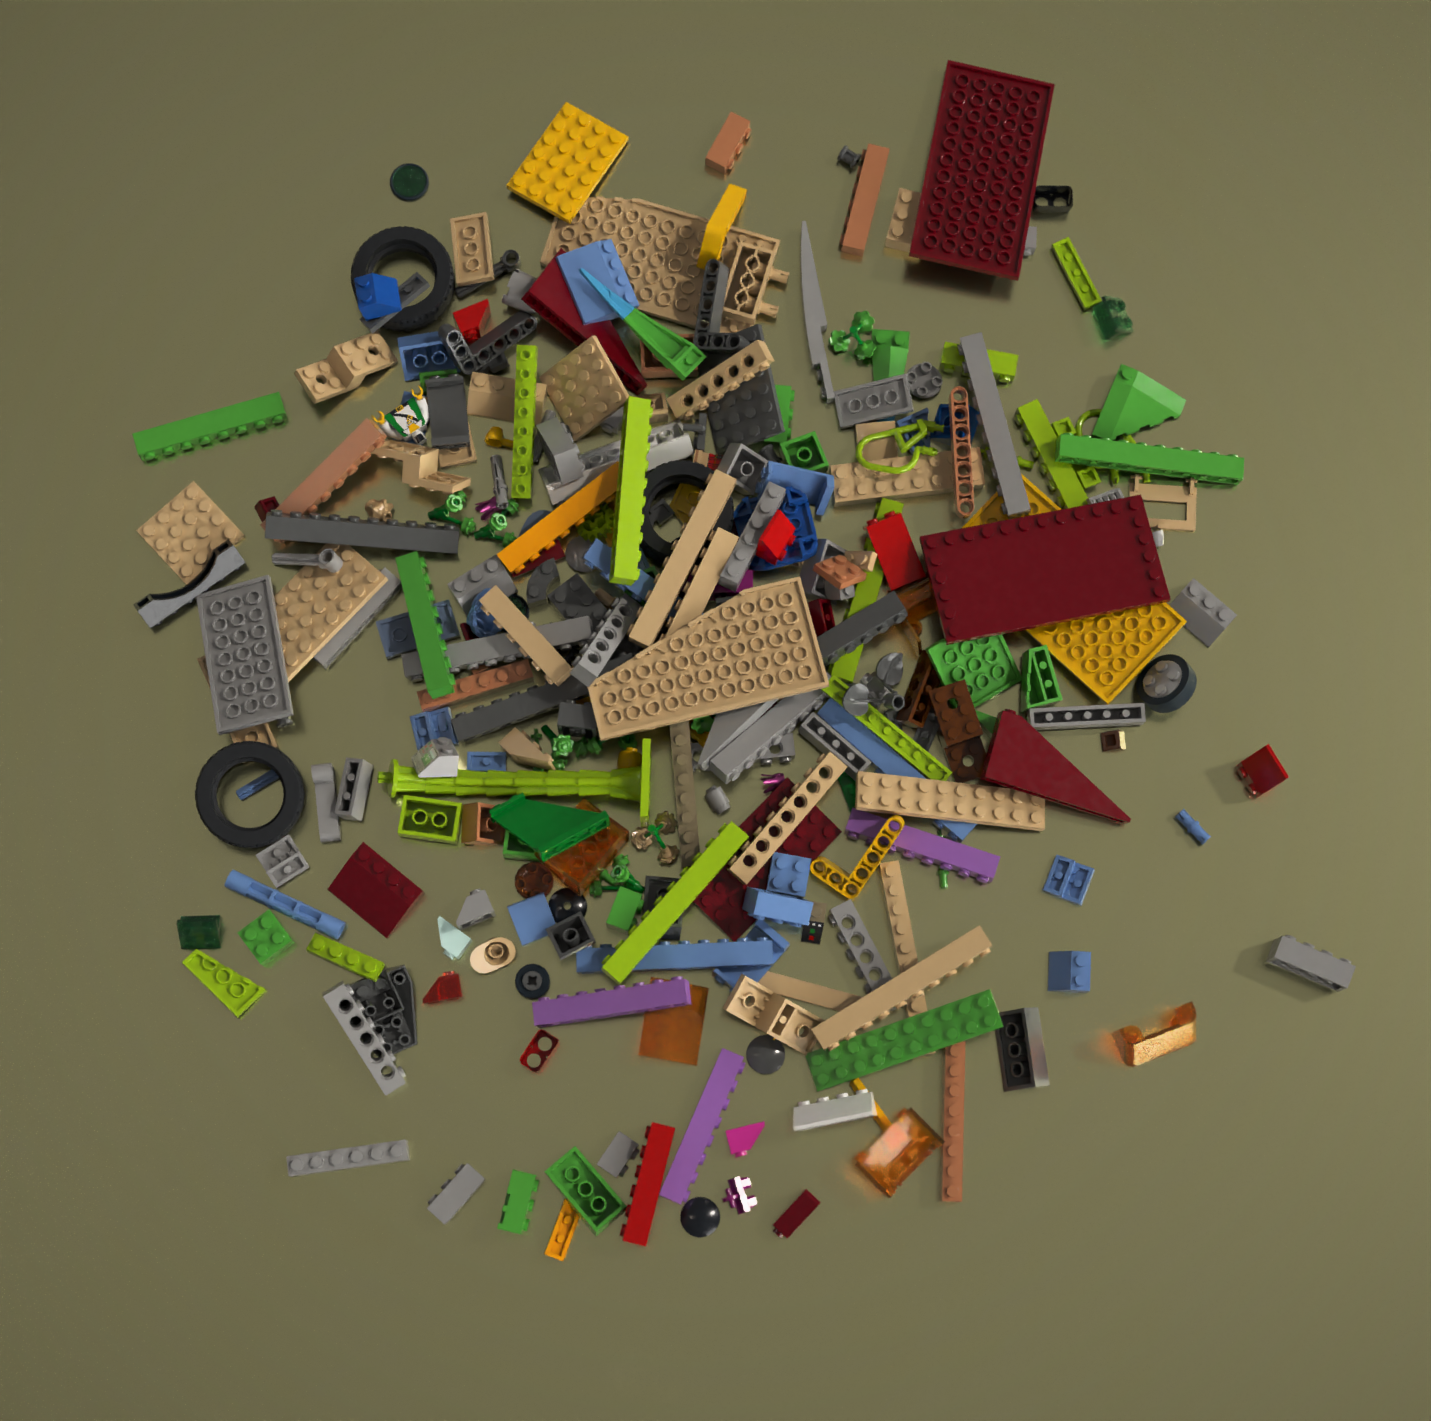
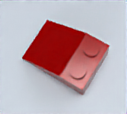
M1269 744L1237 765L1240 777L1242 779L1245 778L1248 783L1249 792L1255 795L1256 798L1276 788L1289 778Z

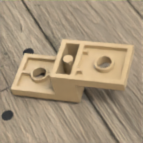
M377 330L373 334L369 333L334 346L326 359L296 369L294 375L315 404L358 388L366 375L395 365L398 359ZM368 350L374 351L376 355L370 354ZM316 379H321L324 384L318 383Z
M386 439L380 448H375L371 452L379 458L390 457L394 458V461L403 462L402 483H407L410 487L417 488L421 486L425 487L427 491L439 490L443 494L450 495L470 486L471 478L437 471L439 449Z
M743 974L740 975L722 1008L804 1055L812 1051L818 1040L811 1029L825 1021ZM751 996V1001L745 1005V999ZM805 1026L804 1033L799 1035L800 1028Z

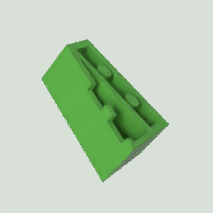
M1047 645L1031 648L1022 653L1020 713L1028 711L1029 708L1050 706L1063 700Z

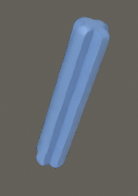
M271 769L238 789L236 794L240 800H244L279 779V777Z

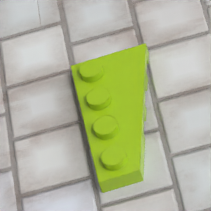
M195 949L182 962L237 1018L266 991L265 988L239 975L234 970L222 965L198 949Z

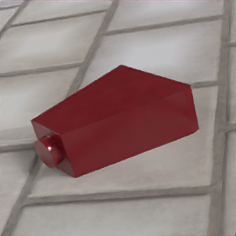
M807 1189L803 1190L772 1224L775 1228L773 1232L781 1239L783 1237L788 1239L821 1202Z

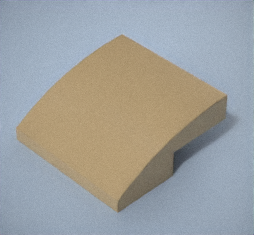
M895 421L856 424V446L861 439L870 434L896 428ZM890 436L868 442L862 450L863 458L866 461L898 457L895 437Z

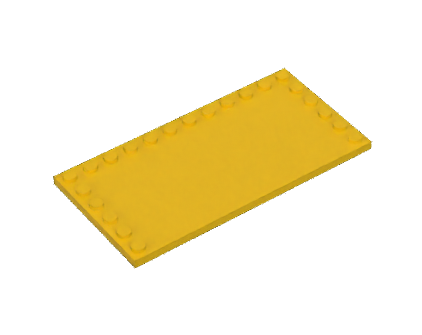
M1021 474L1031 514L1019 517L1062 510ZM996 492L962 528L1009 520L1007 514L1004 515L1001 504L1004 503L1002 496L999 497ZM1161 603L1026 629L1025 631L1040 645H1047L1051 655L1104 703L1109 705L1187 621L1170 605Z

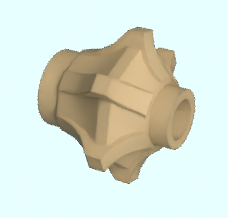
M370 499L365 505V511L369 517L378 518L379 521H387V519L392 518L391 510L394 506L392 503H387L386 499H381L380 501Z

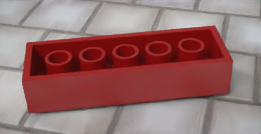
M652 1122L651 1126L647 1125L644 1138L648 1140L646 1146L642 1145L639 1157L643 1158L642 1164L637 1165L635 1177L638 1180L636 1185L632 1184L630 1197H633L631 1205L627 1204L625 1216L628 1217L627 1224H622L620 1236H623L622 1241L642 1246L647 1244L675 1132L674 1127Z

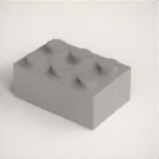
M557 417L537 424L536 428L544 454L562 485L584 477L582 473L584 465L581 458H578L580 451L577 444L573 442L571 434L567 432L565 424L560 423Z

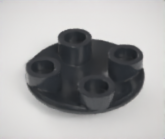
M692 1198L681 1210V1224L690 1235L706 1237L712 1234L719 1225V1209L708 1198Z

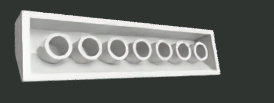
M680 419L651 429V434L648 436L650 450L646 456V460L649 461L647 472L663 463L686 459L694 455L689 434L687 431H683V424ZM621 440L578 455V458H581L584 465L582 469L584 477L562 485L551 465L538 469L552 505L568 500L614 463L619 462Z

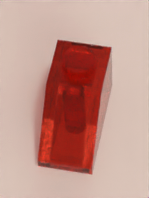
M455 971L444 972L443 976L438 977L423 998V1004L428 1005L463 999L459 973L455 974Z

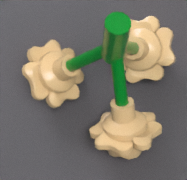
M664 811L657 814V819L655 820L657 827L652 824L648 826L649 832L646 828L641 829L637 827L631 833V843L637 849L642 848L646 850L648 845L652 844L651 838L654 836L661 846L660 854L657 857L658 860H660V863L669 864L675 862L680 850L677 849L676 845L669 846L664 844L658 835V831H663L664 834L675 831V826L677 825L674 814Z

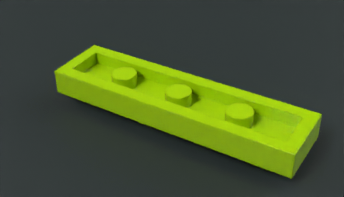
M1067 237L1053 243L1051 248L1083 309L1087 310L1100 304L1102 300L1070 238Z
M318 933L314 934L306 948L307 952L374 982L377 981L385 966L384 962Z

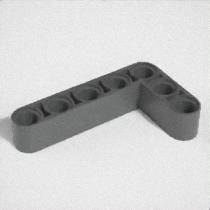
M717 259L709 260L705 266L694 334V345L709 354H736L750 345L746 338L736 333H719L729 268Z
M518 311L470 346L467 345L460 331L451 324H443L438 330V335L454 365L463 373L470 375L534 331L537 327V319L527 312Z

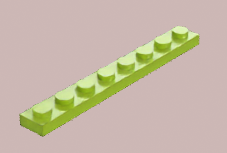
M833 674L828 680L829 687L822 688L821 690L843 707L842 698L849 686ZM869 703L868 711L864 715L854 716L927 778L946 781L953 773Z

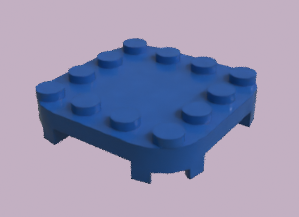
M792 486L785 487V497L779 510L783 512L796 528L794 533L796 539L792 546L788 545L786 547L787 553L782 561L778 560L774 566L755 555L750 564L752 570H770L802 562L816 555L818 538L805 493L794 489ZM747 496L741 499V503L734 511V520L739 538L759 502L758 497L749 499Z

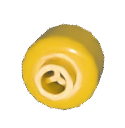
M627 747L626 750L619 752L617 769L641 766L642 754L637 752L638 749Z

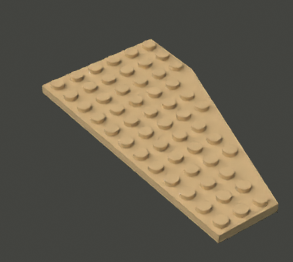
M799 576L740 591L733 598L687 623L683 628L639 652L635 657L612 671L596 678L587 688L600 741L826 688L829 687V681Z

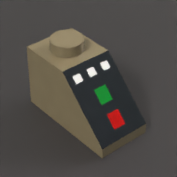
M813 903L809 925H803L801 942L820 945L826 903Z

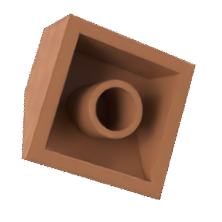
M480 802L463 804L461 843L504 846L506 829L496 822L493 823L490 818L489 810L495 805Z

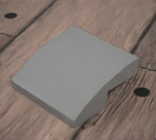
M289 834L256 854V857L276 888L309 868L308 863Z

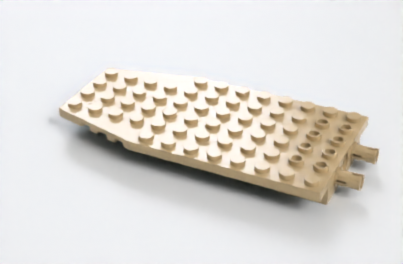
M588 197L570 224L555 216L540 264L546 267L561 248L565 252H569L597 241L612 239L640 305L637 309L648 315L696 328L705 271L696 266L704 233L710 219L639 198ZM734 226L730 227L719 259L720 262L729 268L719 333H736L754 326L757 315L760 313L776 318L779 306L764 303L762 299L768 280L772 279L786 284L790 272L775 269L773 266L780 245L779 239Z

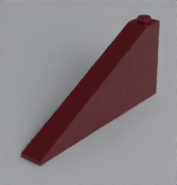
M561 248L521 300L577 346L581 345L589 337L596 336L621 382L638 396L647 387V383L611 321L605 320L583 325L556 261L558 255L567 253Z
M1005 709V711L1003 710L998 713L980 779L1121 824L1130 823L1131 818L1022 716L1016 715V712L1010 709Z

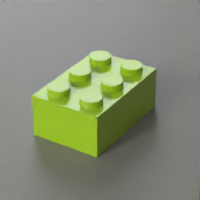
M404 795L397 833L400 837L457 845L463 805L458 802Z

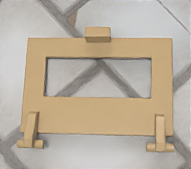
M1139 474L1130 476V479H1134V483H1129V497L1141 495L1142 499L1147 501L1186 503V521L1148 518L1151 529L1195 532L1197 487H1194V483L1198 482L1197 479H1186V482L1189 483V487L1140 484L1139 479H1142V476H1139Z

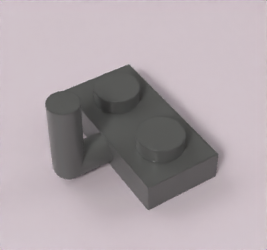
M699 413V419H695V424L683 423V431L698 432V437H694L693 448L703 452L705 448L707 413Z

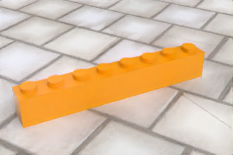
M618 461L496 554L511 574L513 572L518 574L525 568L524 564L529 560L531 562L535 561L540 557L539 552L543 549L547 551L556 544L554 541L557 538L561 537L563 539L570 533V528L574 525L579 527L586 521L584 518L587 515L591 514L593 516L601 509L600 505L604 502L608 504L616 498Z

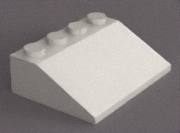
M863 1089L856 1091V1095L848 1096V1093L836 1095L837 1099L829 1100V1097L817 1099L818 1103L810 1104V1101L799 1102L798 1107H794L793 1129L794 1131H803L877 1116L873 1092Z

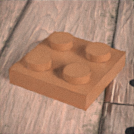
M841 555L818 562L813 567L814 572L839 590L862 582L867 576V573L862 571L860 567L854 565Z

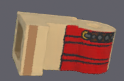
M695 449L693 463L698 462L715 471L723 456Z

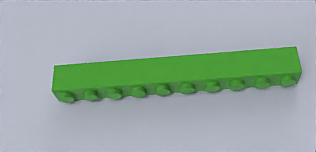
M1072 433L1060 434L1056 440L1055 462L1186 479L1194 478L1202 481L1238 485L1244 478V458L1238 457L1235 454L1226 456L1220 455L1218 452L1204 453L1197 449L1188 451L1181 447L1165 448L1164 445L1150 446L1143 442L1135 444L1129 443L1127 440L1112 441L1105 437L1096 439L1089 435L1073 436Z

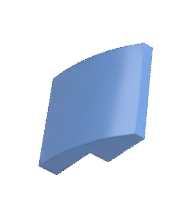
M450 707L409 716L418 751L431 739H438L440 737L451 739L454 745L459 744L451 722L453 718Z
M1056 855L1043 891L1082 906L1095 870L1094 868L1076 863L1075 860Z
M544 892L507 906L522 945L548 936L546 929L556 924Z

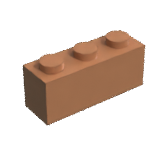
M730 112L705 157V165L723 174L726 173L727 169L731 170L735 162L734 156L741 152L744 138L748 139L752 131L750 121Z

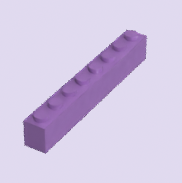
M852 808L844 834H847V837L853 840H865L867 844L871 845L888 819ZM890 821L892 829L900 828L898 822ZM904 825V828L888 850L889 852H901L907 858H919L925 864L932 865L934 863L940 865L941 869L951 871V869L958 871V874L965 877H976L978 881L983 883L993 881L1000 860V856ZM882 836L879 838L882 845L889 844V840L886 837Z
M682 976L672 977L671 981L666 982L663 979L653 980L652 984L644 985V982L634 983L633 987L625 988V985L614 986V990L606 991V988L595 989V993L589 994L587 991L576 992V996L561 994L557 995L556 999L542 997L538 998L537 1002H532L534 1026L539 1028L692 1005L689 981L683 979Z
M722 1048L659 1193L660 1196L680 1205L682 1201H687L691 1192L687 1190L689 1184H694L698 1176V1172H695L698 1164H703L707 1155L703 1153L706 1146L710 1147L714 1136L711 1135L713 1128L718 1129L722 1120L719 1114L722 1109L726 1110L730 1101L727 1098L729 1091L734 1092L738 1083L735 1077L737 1073H742L746 1064L742 1062L744 1057Z

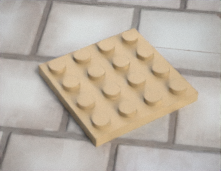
M596 336L589 337L539 377L543 384H547V393L563 422L570 427L574 441H579L622 408L629 396Z
M194 481L136 530L186 585L192 582L204 570L213 549L228 539L235 546L245 537L239 528Z

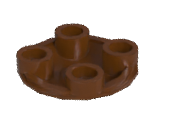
M529 862L518 869L515 876V886L518 893L526 899L542 892L546 896L552 889L553 876L546 865L539 862Z

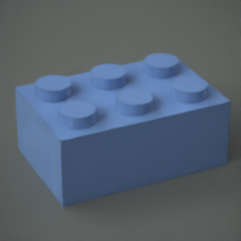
M747 886L742 909L748 912L747 915L753 916L756 919L765 920L766 917V919L772 920L775 923L783 924L784 921V923H788L791 926L801 928L802 924L809 925L814 902L802 897Z

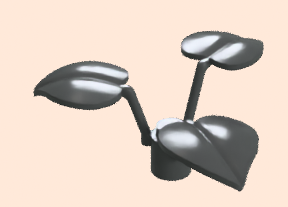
M889 653L883 656L877 663L876 676L883 680L882 684L891 692L886 694L883 699L868 698L869 691L863 684H853L847 689L842 698V705L849 714L861 716L868 711V702L883 703L888 708L884 711V716L902 730V723L896 721L898 715L897 710L903 708L905 700L902 695H898V692L894 691L889 685H896L902 678L903 653Z

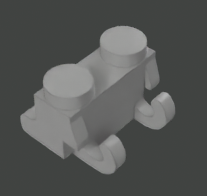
M873 672L871 675L866 673L860 679L859 684L867 687L869 691L868 697L871 699H883L886 694L891 693L882 684V680L877 678L876 672ZM870 702L874 707L877 708L882 704Z

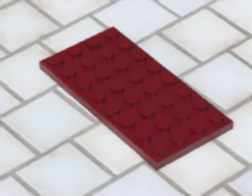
M788 777L738 826L749 836V842L755 837L753 833L759 826H765L767 823L765 819L772 811L777 812L780 808L778 804L785 796L789 798L793 793L791 789L795 784ZM796 797L794 805L798 808L802 807V799ZM815 805L775 852L811 858L812 863L842 831ZM783 812L781 814L782 820L789 822L790 814ZM771 826L769 828L770 836H777L778 830L776 827ZM758 841L756 849L763 852L765 844L762 841ZM739 849L734 855L738 857L742 850ZM746 855L743 862L746 866L750 867L753 860L750 856ZM772 856L747 885L742 884L727 870L729 868L727 862L693 901L733 942L757 920L753 916L747 915L748 912L742 909L747 886L766 890Z

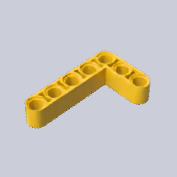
M729 183L707 224L697 261V268L705 270L706 263L709 260L717 259L719 261L725 237L745 200L747 189Z
M893 815L886 821L851 874L823 856L817 857L811 863V873L845 897L855 898L904 828L903 818L899 815ZM890 821H897L900 828L892 829ZM882 836L886 837L889 840V844L882 845L879 838ZM869 853H876L878 860H870ZM816 862L824 864L823 871L816 868ZM864 868L867 871V876H860L858 869ZM832 873L839 874L841 880L839 882L834 881L831 877ZM848 885H855L857 888V892H850L848 890Z

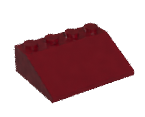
M364 842L351 855L327 889L385 938L392 934L425 894L422 889Z

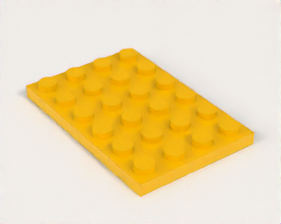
M565 102L506 185L507 189L570 224L628 142V136Z

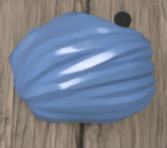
M485 588L474 598L467 615V624L470 626L471 631L479 638L492 636L501 631L493 622L495 618L491 614L487 616L480 608L482 604L479 599L491 588Z

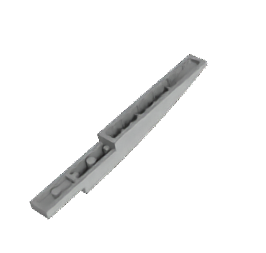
M802 221L800 277L806 342L811 370L818 369L816 370L818 381L822 382V387H820L822 399L825 398L826 404L834 402L835 396L821 332L827 330V321L806 221Z

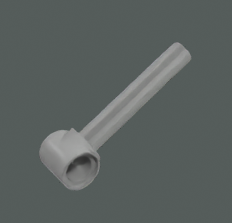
M330 548L324 549L320 554L275 553L271 557L273 564L319 566L321 569H327L332 573L339 571L343 566L342 559Z

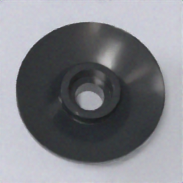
M574 888L557 890L551 896L548 903L556 923L580 911L585 917L587 912L585 897ZM570 903L571 908L568 910L565 909L564 904Z

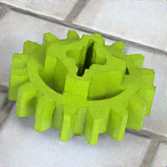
M607 504L604 506L600 505L601 509L593 516L591 514L587 515L584 518L586 521L579 527H576L578 534L585 541L589 539L592 543L596 538L598 540H601V537L606 539L607 533H613L611 528L614 526L615 513Z

